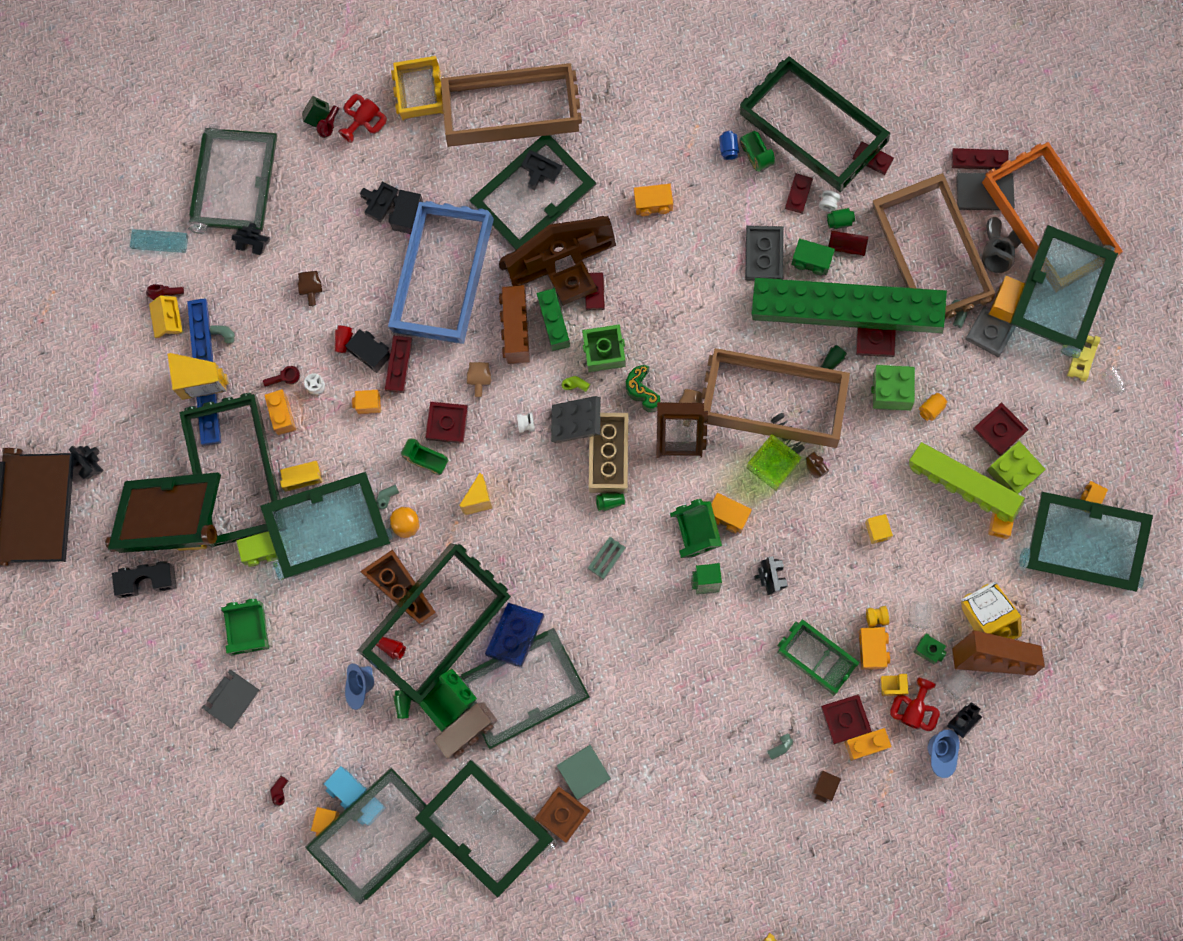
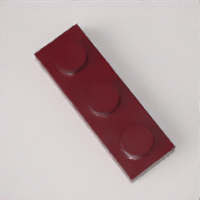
M952 149V168L988 170L995 168L997 170L1001 168L1000 166L1009 160V150Z
M393 335L385 391L405 392L412 337Z

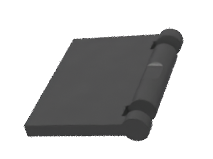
M229 669L228 673L234 676L232 680L224 676L207 700L213 706L210 709L208 706L203 705L202 709L232 729L260 690Z

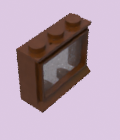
M657 402L656 459L662 455L700 456L702 458L703 450H706L707 439H703V436H707V425H704V423H708V411H704V403Z

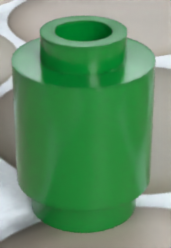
M849 208L831 211V213L827 214L829 229L834 228L835 230L850 227L852 222H855L854 211H850Z

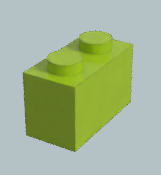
M269 531L236 540L241 562L246 566L248 565V567L257 566L260 564L259 562L264 560L271 562L278 559Z

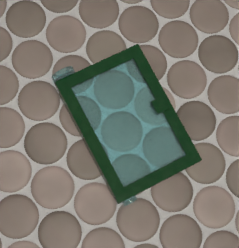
M1047 225L1010 324L1062 345V354L1072 358H1079L1118 253L1114 252L1115 248L1110 245L1101 247Z
M366 471L260 506L278 561L273 562L279 581L389 545V540L393 539L390 529H385Z
M1041 492L1029 549H1022L1019 567L1137 592L1138 588L1141 589L1144 584V577L1140 576L1153 515Z

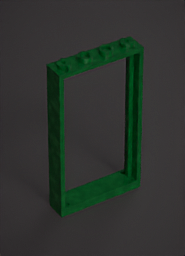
M790 56L779 62L773 73L770 72L765 77L764 82L761 85H757L748 98H744L740 104L741 116L840 193L890 139L889 131ZM788 71H791L876 136L839 177L752 110Z
M244 393L240 395V398L233 399V397L222 399V402L219 403L207 402L202 407L190 406L184 408L185 411L179 412L192 474L195 475L203 473L191 419L250 405L271 502L280 499L259 401L256 395ZM283 509L274 511L278 530H286ZM266 524L217 535L216 542L208 546L216 547L236 542L239 539L268 532Z
M450 543L357 650L417 704L421 703L439 682V677L450 669L511 597L507 593L508 589L500 582L497 583L493 579L494 575L488 570L484 571L480 567L481 563L473 556L470 558L466 554L467 550L459 543ZM455 556L497 597L421 686L414 690L371 650L448 561Z

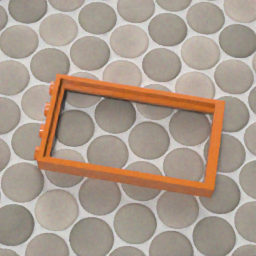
M1049 142L1043 145L1039 143L1030 152H1022L1016 157V160L1012 162L1008 160L1000 166L1001 168L997 170L994 168L985 174L986 177L982 184L1033 260L1039 246L996 181L1041 156L1050 165L1104 247L1118 253L1117 258L1123 252ZM1098 257L1061 279L1047 258H1045L1041 271L1047 273L1045 278L1054 292L1057 293L1101 268L1105 258Z

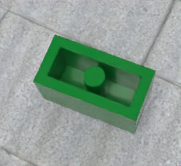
M799 238L791 265L799 270H810L819 276L827 275L835 249Z

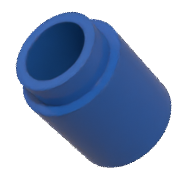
M732 131L723 132L719 136L721 155L724 160L736 159L739 153L737 134Z

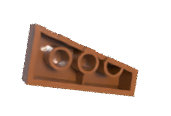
M525 286L502 287V293H499L500 305L503 304V311H500V320L504 323V329H501V337L505 347H502L503 358H506L508 364L529 363L530 353Z
M973 630L952 648L954 668L958 670L1034 676L1045 667L1042 646Z

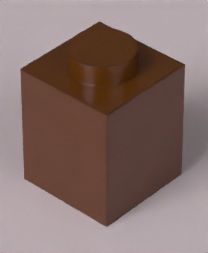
M822 770L812 791V794L816 795L815 799L825 804L827 801L831 802L841 778Z

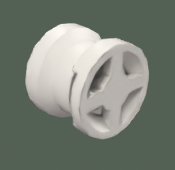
M823 191V199L819 203V208L827 212L837 210L836 204L841 196L833 191Z
M312 373L305 378L304 385L310 394L320 395L323 393L325 383L320 375Z
M532 412L527 415L517 414L519 433H523L525 430L535 431Z

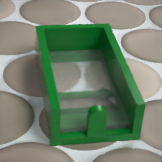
M803 619L800 623L795 621L789 629L792 632L788 638L783 637L777 645L780 648L777 653L781 654L835 696L860 662Z

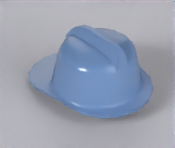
M352 663L347 668L345 697L348 705L352 709L358 710L364 704L365 694L374 687V677L372 675V667H359L357 664Z
M950 729L943 730L934 735L929 740L927 746L928 753L931 756L933 772L941 778H948L953 775L957 766L960 741L958 735Z

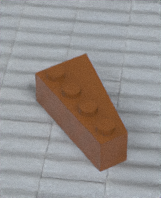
M393 549L360 571L395 604H398L416 583ZM423 593L405 611L422 627L438 617Z

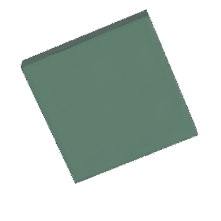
M591 745L556 765L577 800L611 780Z

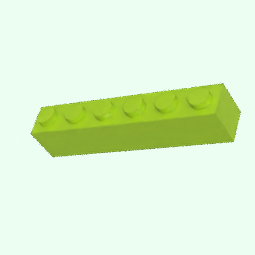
M923 442L919 444L909 460V467L914 473L918 475L922 473L931 482L944 485L945 489L949 492H956L962 495V498L967 502H975L982 510L996 513L997 517L1002 521L1013 522L1024 504L1025 497Z

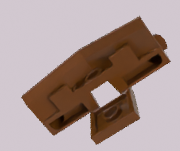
M598 216L590 219L550 224L516 251L503 256L499 261V268L502 271H507L512 286L524 285L548 275L563 306L597 292L596 286L583 259L616 246L609 216ZM558 247H562V248H563V249H562L561 251H559V252L554 251V250H555L556 248H558ZM571 255L575 265L556 273L555 261ZM570 281H577L575 285H568Z

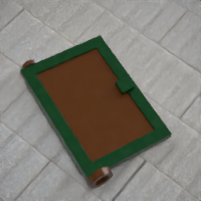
M216 472L125 481L111 537H107L105 540L106 547L110 552L128 553L192 548L214 544L217 540V530L210 523L221 474Z

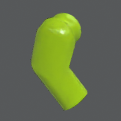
M578 376L566 378L561 384L564 390L580 388L587 392L591 385Z

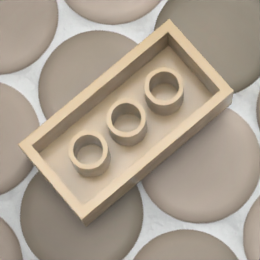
M600 413V435L589 437V493H628V413Z

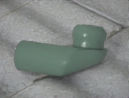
M963 310L956 313L953 326L958 325V328H962L968 312Z
M210 326L211 335H222L224 342L227 344H232L235 341V333L228 326Z
M396 484L379 492L376 500L379 509L387 508L390 497L399 493Z
M788 733L780 737L782 744L768 750L769 757L772 760L785 754L793 745V739L790 738Z

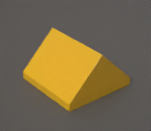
M481 473L478 474L459 505L465 515L493 509L487 484Z

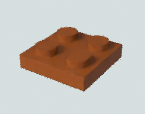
M558 786L534 819L567 843L590 810Z

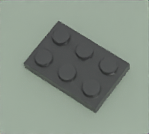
M593 396L552 405L551 442L560 443L600 435L601 397Z

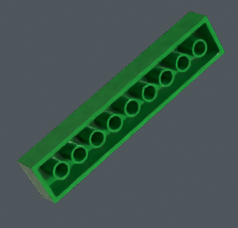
M755 278L751 315L752 320L943 334L947 290Z

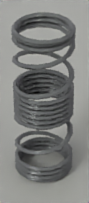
M784 413L773 417L771 422L774 424L785 417ZM785 421V422L780 423V424H777V425H782V426H783V425H784L785 423H787L788 421ZM801 442L790 446L786 444V447L794 446L790 450L792 456L805 449L803 444L799 445Z

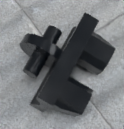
M251 222L248 227L243 226L242 230L238 229L236 234H232L231 240L235 241L236 250L245 251L249 244L253 245V254L261 255L264 253L265 246L270 242V237L261 235V230L256 229V224Z
M87 445L85 447L71 446L69 448V451L75 454L74 466L79 464L83 466L78 471L82 479H89L94 474L102 473L103 469L97 463L100 460L97 457L100 452L97 447L90 449Z
M774 556L760 561L762 567H758L759 574L754 576V580L761 581L762 587L766 586L767 595H773L788 587L786 578H778L777 572L782 571L784 568L782 560L774 559Z
M972 702L968 706L965 705L948 723L947 727L953 729L957 735L964 738L982 719V716L979 715L981 709Z

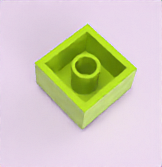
M1018 441L990 465L986 471L997 483L1019 494L1046 469Z

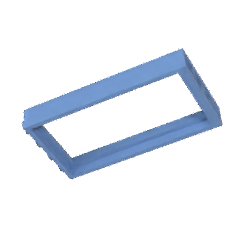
M432 201L419 202L388 324L389 329L393 333L464 344L494 220L488 210H473L467 206L459 208L447 203L439 205ZM427 214L482 222L457 330L401 321Z

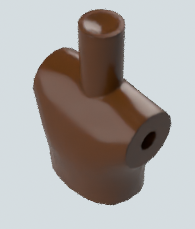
M318 271L298 273L299 295H307L308 305L316 306L315 294L322 292Z
M815 452L806 457L807 470L813 477L821 478L829 472V469L823 462V458Z

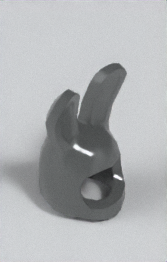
M992 217L986 225L989 241L984 248L982 262L989 271L1003 273L1014 265L1015 249L1022 242L1014 230L1010 232L1007 238L1000 237L1002 222L998 217Z

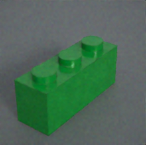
M555 288L538 292L537 299L552 352L570 347V340Z
M720 563L696 565L695 571H692L691 586L692 590L696 589V595L720 592L722 585Z

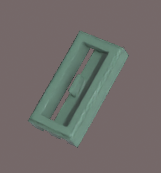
M609 537L588 569L604 580L626 547L613 540L612 537ZM612 543V544H613L612 548L609 550V552H608L607 555L604 557V559L602 560V562L600 563V565L597 567V569H595V568H594L595 565L597 564V562L599 561V559L602 557V555L604 554V552L607 550V548L609 547V545ZM619 548L620 550L602 574L600 572L615 549Z

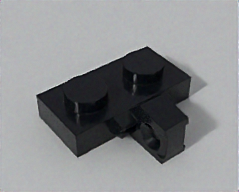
M529 150L521 164V168L529 171L528 176L531 178L528 182V187L533 190L536 189L539 181L543 183L547 180L554 184L563 167L532 150Z
M383 181L378 190L374 189L371 192L362 188L360 197L366 200L368 205L365 215L381 223L393 204L395 196L398 195L399 190Z

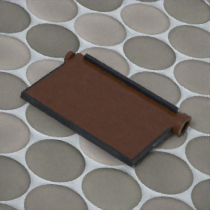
M3 448L2 462H0V567H8L9 563L66 562L75 454H22V449Z

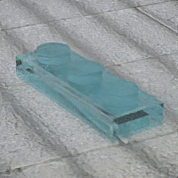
M132 229L130 248L186 253L188 234Z

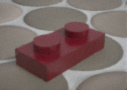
M861 141L852 159L855 160L868 147V144ZM880 151L866 166L885 175L894 157Z
M795 173L785 206L786 210L803 214L813 178Z

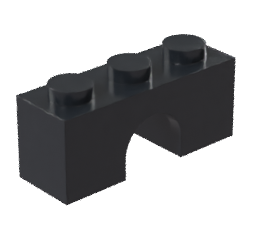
M167 561L157 562L154 566H149L148 564L138 565L137 569L131 570L130 568H120L118 572L112 573L114 596L118 598L139 595L138 586L144 579H151L152 587L157 592L177 589L175 568Z

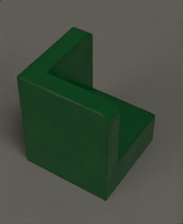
M312 96L302 112L303 122L317 127L319 121L326 119L330 113L329 103Z

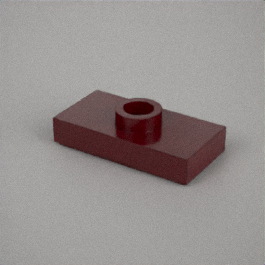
M831 230L828 247L834 248L837 252L865 256L868 236Z
M603 272L589 273L597 292L586 296V311L605 310Z

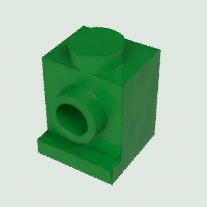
M927 633L922 636L914 650L915 654L932 664L937 663V661L942 662L947 652L944 651L946 645L932 638ZM930 646H934L936 648V652H931L929 649Z

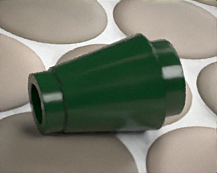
M835 345L833 348L831 347L820 367L835 369L846 359L847 353L838 345Z

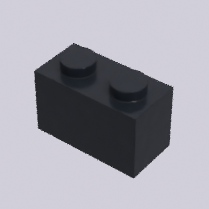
M399 190V194L395 196L393 206H395L394 211L389 215V223L392 230L411 234L418 204L423 202L421 194Z
M359 329L345 347L348 352L377 373L390 358L389 347L383 342H376L374 340L375 337L370 332L365 331L364 333Z

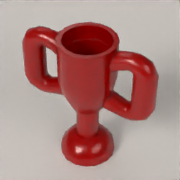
M354 94L343 107L346 114L354 117V122L348 129L342 128L338 132L346 141L352 143L354 141L353 133L359 126L364 125L370 133L375 134L386 124L387 118L382 112H379V107L368 98L364 100L361 95ZM359 100L361 105L357 111L350 110L355 102ZM375 116L379 117V121L371 127L369 122Z
M918 677L917 684L920 689L916 699L911 700L905 695H897L892 703L890 715L896 720H901V723L909 727L932 731L937 725L940 711L934 706L925 705L923 701L927 691L935 688L936 684ZM904 701L908 705L904 714H897L901 702ZM925 712H932L929 723L926 725L923 722Z

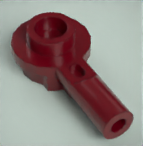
M334 105L327 118L320 120L317 124L316 130L320 137L326 138L331 136L334 128V118L339 111L337 106Z
M153 284L147 287L146 296L155 300L159 296L184 294V287L169 288V286Z
M287 366L280 372V375L264 379L263 384L265 387L283 381L287 384H295L300 379V371L295 366Z

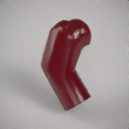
M282 775L270 789L272 802L277 806L284 804L283 788L289 782Z

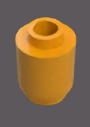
M940 393L932 394L919 407L921 417L927 421H933L946 408V398Z

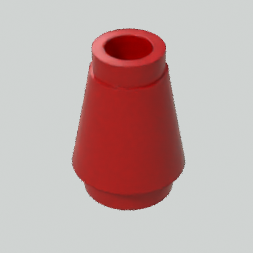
M342 325L337 326V329H335V352L346 354L347 348L345 345L353 336V328Z
M382 637L376 644L393 660H400L406 651V646L403 645V642L387 637Z

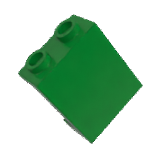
M702 499L693 500L691 505L679 506L676 508V511L670 513L671 517H676L685 546L684 549L679 550L681 558H693L722 546L710 501H702Z
M257 599L245 600L246 603L242 604L230 602L225 607H221V611L224 613L228 642L226 653L230 656L269 649L264 605L262 602L257 601Z
M453 669L448 670L439 677V682L419 704L441 732L459 719L477 700L476 696Z

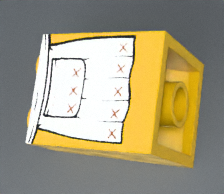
M174 353L167 354L172 389L182 400L227 391L226 385L229 384L227 374H224L223 369L219 368L215 362Z
M996 582L986 584L980 590L969 593L961 599L962 611L973 630L1014 640L1022 636L1021 615Z

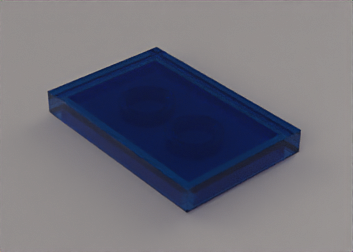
M508 602L485 655L522 668L545 617L544 614Z

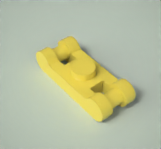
M1088 335L1086 342L1091 344L1090 348L1084 346L1082 352L1075 349L1067 376L1072 378L1075 376L1083 382L1087 381L1101 337ZM1077 366L1082 367L1083 370H1078Z

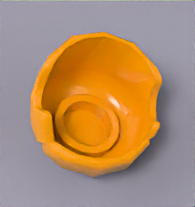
M400 507L392 512L390 526L394 534L400 538H409L418 531L420 527L419 518L416 511L410 507Z

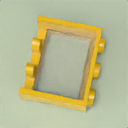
M431 56L393 63L394 70H391L392 80L396 83V86L393 87L395 98L398 99V103H395L396 113L400 114L402 120L437 113L444 114L441 74L437 57Z

